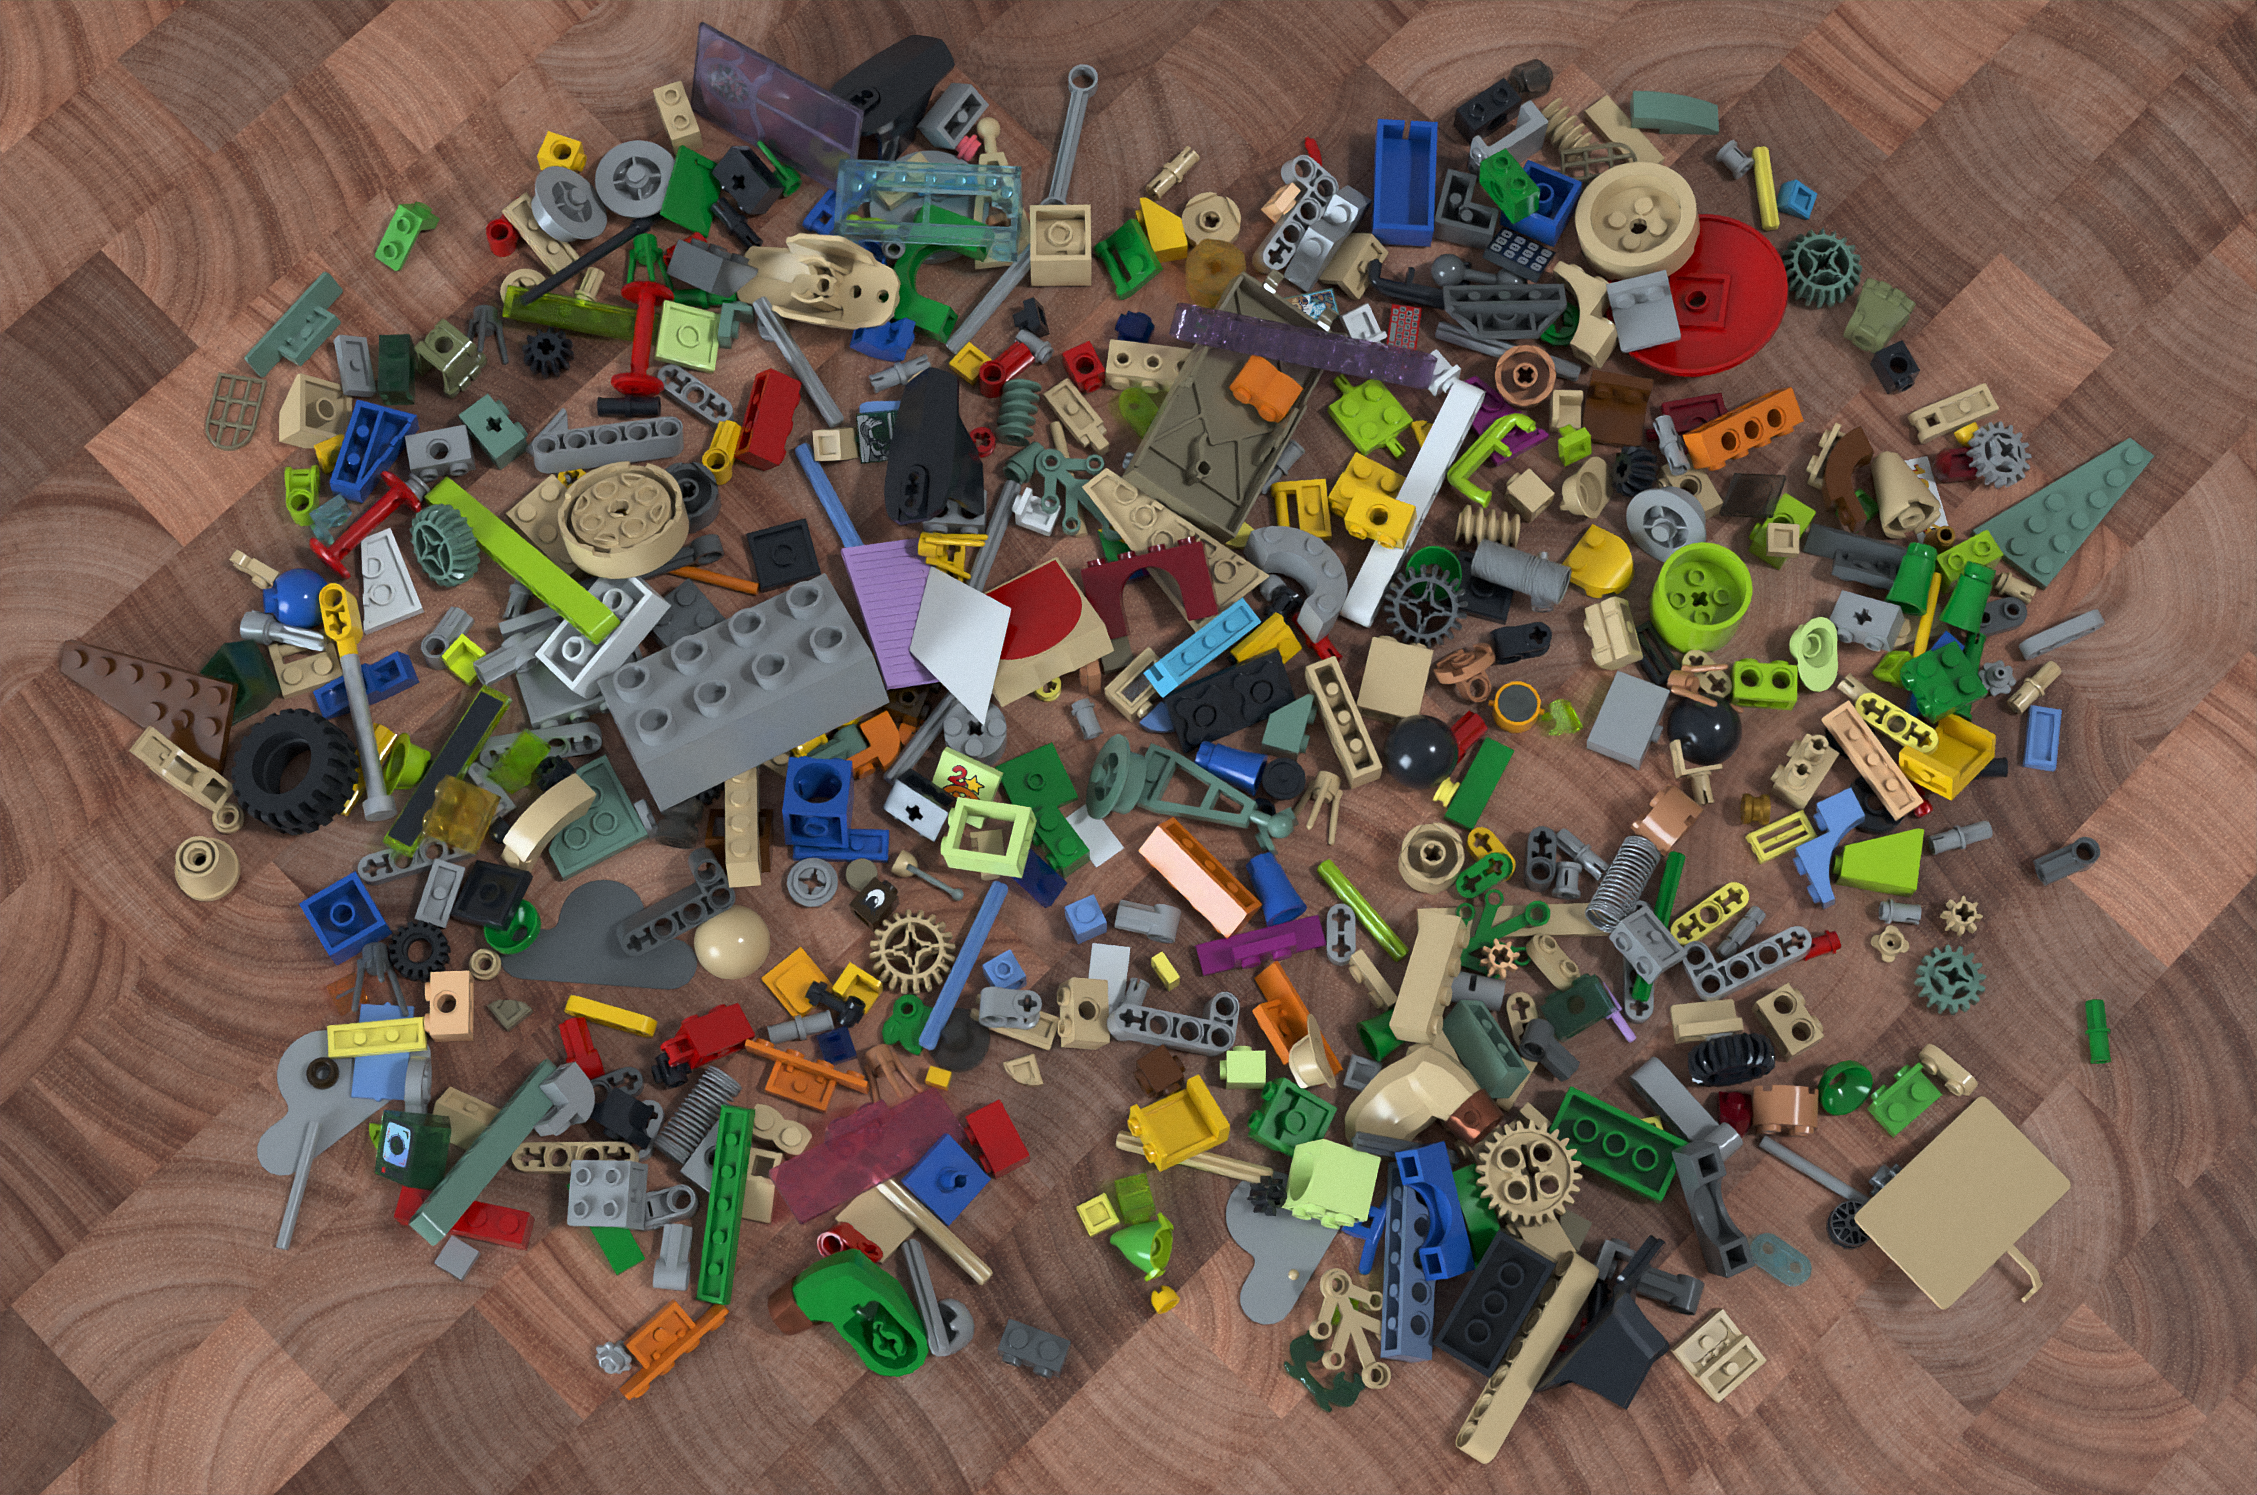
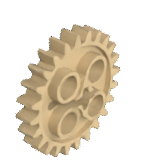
M1519 1120L1516 1122L1515 1131H1512L1506 1124L1503 1127L1504 1136L1496 1131L1492 1134L1495 1144L1488 1141L1484 1143L1483 1147L1489 1154L1479 1153L1477 1159L1485 1163V1165H1479L1475 1168V1172L1484 1175V1177L1476 1181V1185L1486 1186L1480 1197H1491L1492 1201L1488 1209L1490 1210L1498 1206L1501 1208L1498 1218H1502L1508 1213L1510 1214V1224L1512 1225L1518 1217L1522 1218L1523 1227H1527L1530 1219H1534L1536 1226L1540 1227L1543 1216L1552 1223L1555 1220L1553 1211L1563 1216L1566 1210L1562 1203L1572 1206L1575 1201L1569 1194H1578L1580 1188L1574 1185L1573 1182L1581 1181L1583 1175L1574 1173V1170L1578 1169L1582 1164L1580 1161L1571 1160L1577 1150H1567L1565 1148L1570 1140L1569 1138L1561 1141L1557 1139L1559 1129L1554 1130L1551 1134L1547 1133V1123H1544L1540 1130L1535 1128L1534 1120H1531L1528 1127L1524 1129ZM1522 1145L1527 1150L1529 1171L1536 1173L1531 1182L1537 1197L1536 1202L1531 1200L1528 1176L1522 1175L1526 1167L1525 1159L1520 1149ZM1536 1148L1545 1149L1549 1154V1160L1546 1162L1536 1160L1533 1150ZM1506 1153L1514 1155L1518 1165L1513 1168L1506 1167L1501 1161V1156ZM1544 1179L1552 1181L1556 1186V1192L1553 1194L1544 1193L1540 1188V1181ZM1511 1185L1520 1186L1524 1191V1198L1520 1200L1511 1198L1508 1194V1187Z

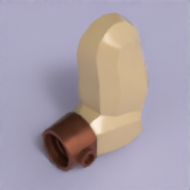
M1434 1046L1421 1047L1405 1058L1389 1065L1370 1081L1349 1106L1345 1116V1136L1352 1148L1351 1138L1355 1137L1358 1131L1412 1141L1418 1133L1428 1128L1437 1118L1446 1121V1128L1469 1147H1473L1499 1125L1504 1118V1114L1486 1089H1481L1474 1077L1463 1065L1446 1052ZM1372 1154L1381 1157V1161L1392 1159L1391 1157Z

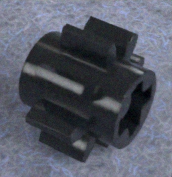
M559 755L556 757H546L537 766L535 773L539 778L536 779L535 783L542 791L549 790L555 784L572 775L571 772L575 768L568 759L563 760Z
M666 1052L655 1058L657 1065L652 1066L651 1071L656 1085L663 1082L665 1089H673L688 1082L686 1074L692 1073L688 1062L670 1067L668 1064L670 1059Z
M1270 1175L1260 1176V1183H1250L1251 1190L1247 1200L1251 1201L1255 1206L1254 1213L1264 1212L1266 1216H1276V1208L1284 1209L1281 1207L1286 1202L1287 1192L1282 1186L1283 1179L1272 1180Z

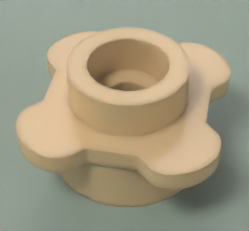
M1893 925L1887 926L1882 934L1874 935L1871 938V945L1880 951L1882 960L1888 963L1893 962L1896 955L1906 953L1909 949L1908 941L1904 939L1898 928ZM1891 941L1893 946H1888L1887 942Z

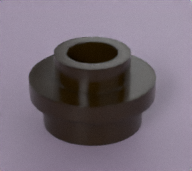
M327 1057L313 1060L306 1072L308 1082L314 1088L320 1090L333 1087L340 1075L338 1065ZM321 1070H329V1075L327 1078H318V1074Z

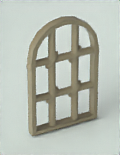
M1607 142L1560 150V173L1565 175V168L1584 167V176L1572 178L1582 181V183L1585 182L1586 189L1589 185V180L1595 179L1602 174L1589 173L1588 164L1606 162L1609 163L1610 169L1613 168V160L1633 158V162L1638 161L1636 154L1629 146L1620 142ZM1613 147H1622L1630 153L1613 154ZM1608 148V157L1588 158V151ZM1583 152L1582 161L1565 163L1564 155Z
M219 372L208 416L206 417L205 428L209 441L216 448L224 451H235L243 448L251 441L257 428L268 383L267 380ZM222 378L232 379L226 397L218 395ZM236 380L248 382L242 399L232 398ZM253 383L262 384L258 402L249 401ZM217 400L226 402L222 418H219V420L212 419ZM232 403L242 404L236 423L226 421L229 407ZM249 405L256 406L252 426L242 424L246 408ZM210 424L220 425L216 441L210 435ZM226 426L236 428L232 446L220 444L223 430L226 429ZM243 429L250 430L248 436L241 443L237 444L240 431L242 432Z

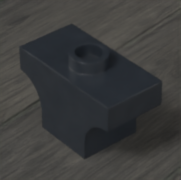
M617 1087L613 1088L605 1101L594 1104L590 1118L605 1126L603 1133L618 1142L624 1137L644 1150L652 1139L647 1134L646 1126L649 1117L654 1111L653 1108Z

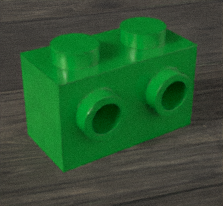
M1053 801L1034 814L1037 822L1031 842L1035 847L1040 846L1046 854L1044 858L1054 872L1058 870L1065 879L1090 861V850Z

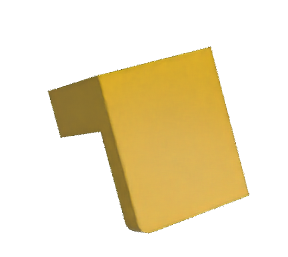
M849 962L832 987L833 995L844 1001H847L849 996L860 998L866 1004L864 1008V1015H866L882 993L883 986L879 980Z

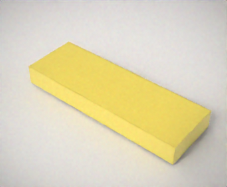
M424 1017L327 1026L328 1057L330 1059L427 1050V1033L425 1032Z

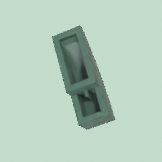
M1633 90L1630 100L1631 128L1659 129V134L1718 135V105L1678 94Z

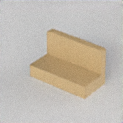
M1350 233L1319 279L1325 284H1338L1350 299L1359 300L1370 284L1368 280L1369 262L1378 259L1379 262L1383 263L1389 252L1373 234Z
M1733 999L1672 1005L1670 1008L1675 1044L1706 1041V1037L1719 1033L1741 1034L1744 1030L1742 1017H1736Z
M449 1087L435 1103L428 1131L430 1134L468 1150L501 1109L453 1087Z

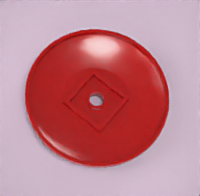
M1698 214L1700 234L1695 243L1694 252L1680 269L1668 276L1681 339L1628 352L1632 358L1650 369L1669 375L1682 377L1707 376L1732 369L1757 354L1771 340L1783 320L1788 302V281L1785 267L1780 255L1771 242L1759 231L1739 220L1721 215ZM1609 279L1607 280L1609 284L1621 281L1617 279H1614V281ZM1695 297H1702L1706 300L1699 307L1689 304ZM1610 305L1606 311L1607 319L1615 325Z

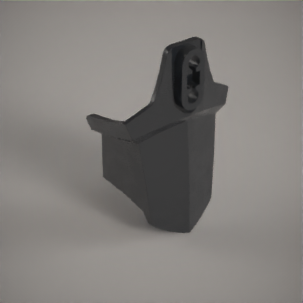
M1653 1235L1646 1239L1617 1278L1616 1283L1618 1285L1613 1287V1297L1576 1337L1534 1389L1536 1393L1574 1382L1602 1395L1622 1408L1628 1409L1653 1363L1669 1350L1668 1341L1649 1322L1635 1303L1637 1285L1666 1246L1664 1240L1657 1239Z

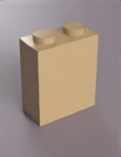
M1390 636L1372 637L1356 705L1361 717L1395 725L1406 717L1418 715L1434 650H1429L1427 646L1420 643H1410L1409 645L1399 643Z

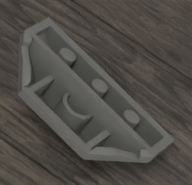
M1564 284L1443 286L1442 289L1445 311L1477 340L1538 339L1567 308Z

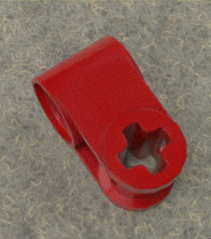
M841 1221L834 1224L823 1232L817 1240V1248L825 1258L834 1253L853 1248L860 1250L874 1263L880 1262L883 1257V1252L877 1244L868 1240L847 1222ZM834 1236L839 1240L840 1244L835 1241Z

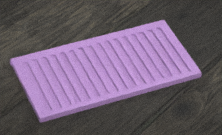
M919 538L841 549L842 558L886 690L940 682L909 651L931 567L930 564H926V557L918 555Z

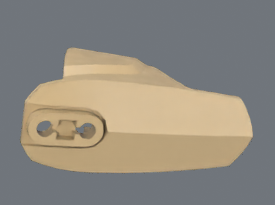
M799 233L793 237H787L786 244L789 248L751 246L744 255V257L750 259L748 265L759 270L754 278L737 291L739 300L753 305L757 299L765 296L772 305V311L777 312L784 318L848 330L885 325L894 316L895 308L900 301L899 289L901 283L896 272L876 261L873 254L841 236ZM861 289V295L856 298L857 291ZM886 294H889V298L886 302H883V300L879 299V295L885 296Z

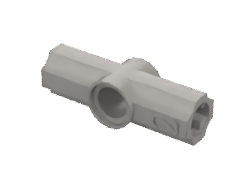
M554 619L527 634L524 632L516 633L506 639L501 644V648L474 661L473 668L481 683L487 688L515 672L522 674L533 669L540 662V659L535 654L560 623Z

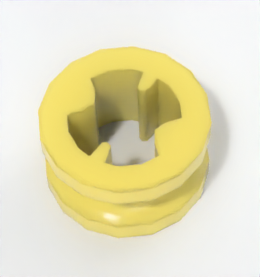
M1060 677L1051 680L1052 686L1056 687L1055 690L1051 688L1050 693L1043 692V687L1034 691L1036 697L1044 702L1056 700L1061 693Z
M1450 777L1444 780L1433 800L1435 802L1438 800L1442 801L1443 806L1447 808L1461 783H1452Z

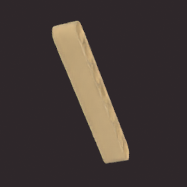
M1572 1250L1565 1252L1560 1257L1456 1437L1457 1448L1482 1464L1489 1463L1496 1456L1593 1288L1599 1275V1268Z

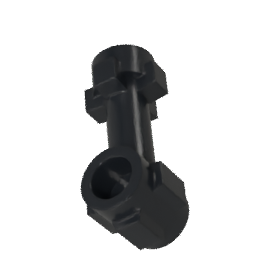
M813 980L805 995V998L810 1000V1004L816 1007L821 1002L839 1012L837 1020L846 1027L853 1028L856 1023L859 1024L865 1013L864 1008L866 1006L860 998L849 996L847 1001H844L826 991L828 984L822 981L818 983Z

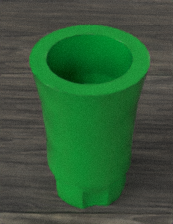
M1910 543L1884 602L1901 606L1902 613L1914 616L1926 615L1929 591L1936 568L1937 549L1927 544Z
M1968 561L1963 574L1960 573L1956 586L1938 619L1979 634L1996 570L1973 561Z
M1394 1008L1356 1024L1357 1033L1370 1056L1377 1062L1382 1061L1393 1050L1406 1042L1396 1039L1389 1026Z

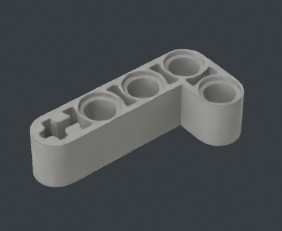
M1308 155L1297 156L1285 162L1281 168L1283 181L1287 185L1293 182L1301 191L1295 197L1297 201L1295 206L1288 213L1280 217L1252 257L1254 268L1261 274H1269L1273 269L1276 271L1280 270L1289 262L1308 227L1320 220L1333 195L1339 191L1337 180ZM1296 164L1302 169V177L1296 174ZM1318 184L1324 188V197L1318 193ZM1301 206L1307 210V220L1300 213ZM1284 229L1291 235L1290 243L1283 236ZM1278 250V252H1275V253L1272 255V257H1270L1269 253H1272V252Z
M1801 926L1790 927L1718 964L1706 944L1700 941H1692L1684 946L1686 952L1689 954L1691 951H1700L1704 954L1705 960L1701 964L1693 965L1687 960V954L1682 960V965L1698 996L1704 1001L1713 1002L1803 959L1810 952L1812 938L1807 929ZM1792 937H1796L1797 940H1804L1802 949H1798L1796 945L1786 949L1787 957H1783L1782 949L1791 944ZM1765 950H1771L1777 955V960L1773 964H1764L1760 960L1759 955ZM1741 964L1746 966L1749 973L1745 978L1737 979L1732 976L1731 968L1734 965ZM1706 979H1715L1720 984V988L1714 993H1707L1701 985Z
M1218 993L1205 1003L1202 1018L1134 1004H1123L1108 1016L1107 1028L1113 1036L1156 1046L1164 1044L1166 1048L1216 1057L1229 1050L1234 1044L1240 1009L1239 1001L1232 993ZM1216 1002H1221L1226 1006V1016L1217 1012ZM1124 1015L1125 1021L1130 1022L1131 1024L1125 1027L1124 1021L1119 1019V1017ZM1150 1020L1157 1021L1160 1024L1161 1034H1156L1150 1029ZM1181 1026L1187 1027L1191 1031V1041L1182 1037L1180 1033ZM1212 1033H1216L1222 1038V1047H1218L1212 1042Z
M1651 1057L1629 1076V1081L1633 1088L1660 1115V1118L1678 1138L1689 1143L1699 1139L1718 1144L1723 1163L1743 1145V1141L1736 1130L1726 1122L1719 1125L1658 1058Z

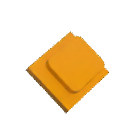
M799 947L761 978L793 1019L797 1015H801V1018L805 1017L816 1008L809 1003V999L805 998L813 980L818 983L822 981L828 984L826 991L833 994V984L802 947Z

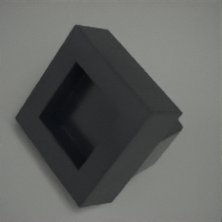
M1034 297L1024 300V310L1012 315L1015 327H1019L1020 331L1026 327L1038 338L1049 335L1044 307Z

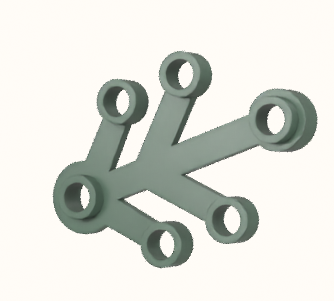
M1046 449L1036 459V469L1044 477V496L1041 499L1042 511L1047 514L1057 512L1060 500L1056 495V482L1058 480L1066 488L1065 518L1062 522V530L1065 534L1073 536L1080 530L1081 521L1078 517L1079 501L1103 525L1102 534L1107 540L1113 542L1121 540V536L1117 531L1110 529V522L1082 488L1090 480L1075 479L1068 472L1087 471L1090 475H1098L1103 471V458L1097 454L1090 455L1087 459L1065 458L1056 449ZM1053 459L1057 464L1050 467L1046 464V461ZM1096 461L1100 464V467L1097 469L1091 468L1089 463ZM1053 500L1056 505L1054 507H1047L1045 501ZM1069 521H1073L1076 523L1077 527L1074 529H1069L1066 526V523Z

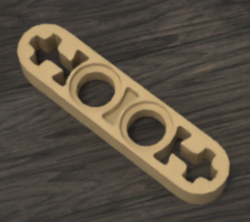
M627 1142L521 1143L514 1151L512 1162L517 1169L527 1174H571L572 1161L583 1160L584 1154L590 1149H596L599 1152V1160H615L608 1159L607 1153L611 1156H620L622 1150H625L630 1155V1159L624 1161L639 1162V1153L636 1148ZM560 1149L566 1150L568 1154L566 1163L559 1167L554 1166L552 1163L553 1154ZM530 1150V1153L535 1156H543L544 1162L531 1160L529 1161V1166H527L526 1163L521 1161V1158L527 1156Z

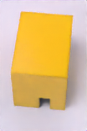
M930 1065L925 1079L926 1085L948 1091L952 1072Z

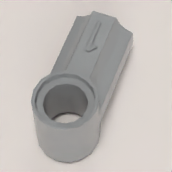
M451 606L433 633L423 638L421 650L426 664L431 669L443 670L447 668L442 655L461 634L466 636L475 623L474 619L464 610ZM435 648L444 649V651L439 655L430 654V652Z
M1120 900L1115 928L1145 934L1148 938L1157 942L1174 943L1181 910L1165 904L1148 906Z
M674 1223L664 1225L660 1258L656 1260L654 1268L653 1288L687 1291L691 1269L689 1255L693 1235L692 1227Z

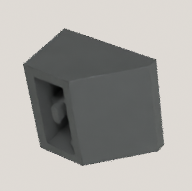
M692 238L691 242L678 239L666 274L709 293L730 298L754 278L759 269L748 265L750 259L736 253L731 254L721 246L713 243L709 245L704 241Z

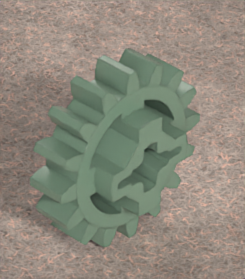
M1946 945L1942 953L1937 947L1931 951V957L1925 955L1922 958L1921 962L1924 966L1919 965L1915 971L1918 975L1922 976L1914 982L1916 986L1923 987V990L1918 994L1919 998L1927 996L1929 1001L1926 1006L1929 1008L1935 1003L1938 1005L1939 1014L1946 1008H1949L1950 1014L1955 1015L1958 1012V1007L1964 1013L1970 1009V1004L1976 1005L1980 999L1977 995H1982L1986 989L1979 984L1986 979V975L1978 974V970L1983 966L1982 963L1973 964L1971 960L1975 954L1962 955L1963 947L1961 946L1955 952H1952L1950 945ZM1949 961V963L1944 967L1939 965L1937 967H1934V965L1939 962ZM1947 975L1952 976L1954 985L1948 983L1949 978L1946 977ZM1956 993L1962 995L1964 993L1967 994L1966 996L1960 999H1952L1953 995Z

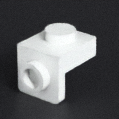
M1368 303L1339 316L1353 349H1364L1365 352L1372 351L1382 345L1380 340L1388 337L1386 331L1380 330Z
M1026 487L1023 496L1018 494L1013 504L1012 512L1015 513L1016 525L1050 537L1061 512V506L1059 505L1057 512L1053 514L1043 512L1041 509L1042 498L1033 496V489ZM1045 501L1047 507H1054L1056 505L1050 501Z

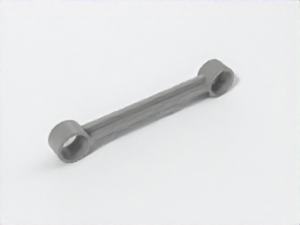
M1077 65L1069 72L1068 87L1071 98L1049 196L1040 205H1067L1066 198L1088 98L1092 97L1098 89V74L1089 65ZM1085 75L1093 79V84L1088 88H1079L1072 81L1078 76Z

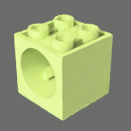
M1326 1139L1296 1145L1286 1185L1287 1199L1281 1208L1292 1211V1216L1299 1219L1311 1220L1312 1217L1321 1220L1322 1226L1331 1229H1340L1342 1225L1353 1227L1354 1223L1367 1221L1381 1157L1356 1151L1353 1148Z

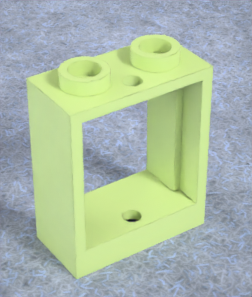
M958 797L955 808H951L949 812L948 824L950 828L948 836H944L942 839L941 855L944 856L950 868L1022 878L1037 822L1032 808ZM968 815L1014 822L1006 856L959 849Z

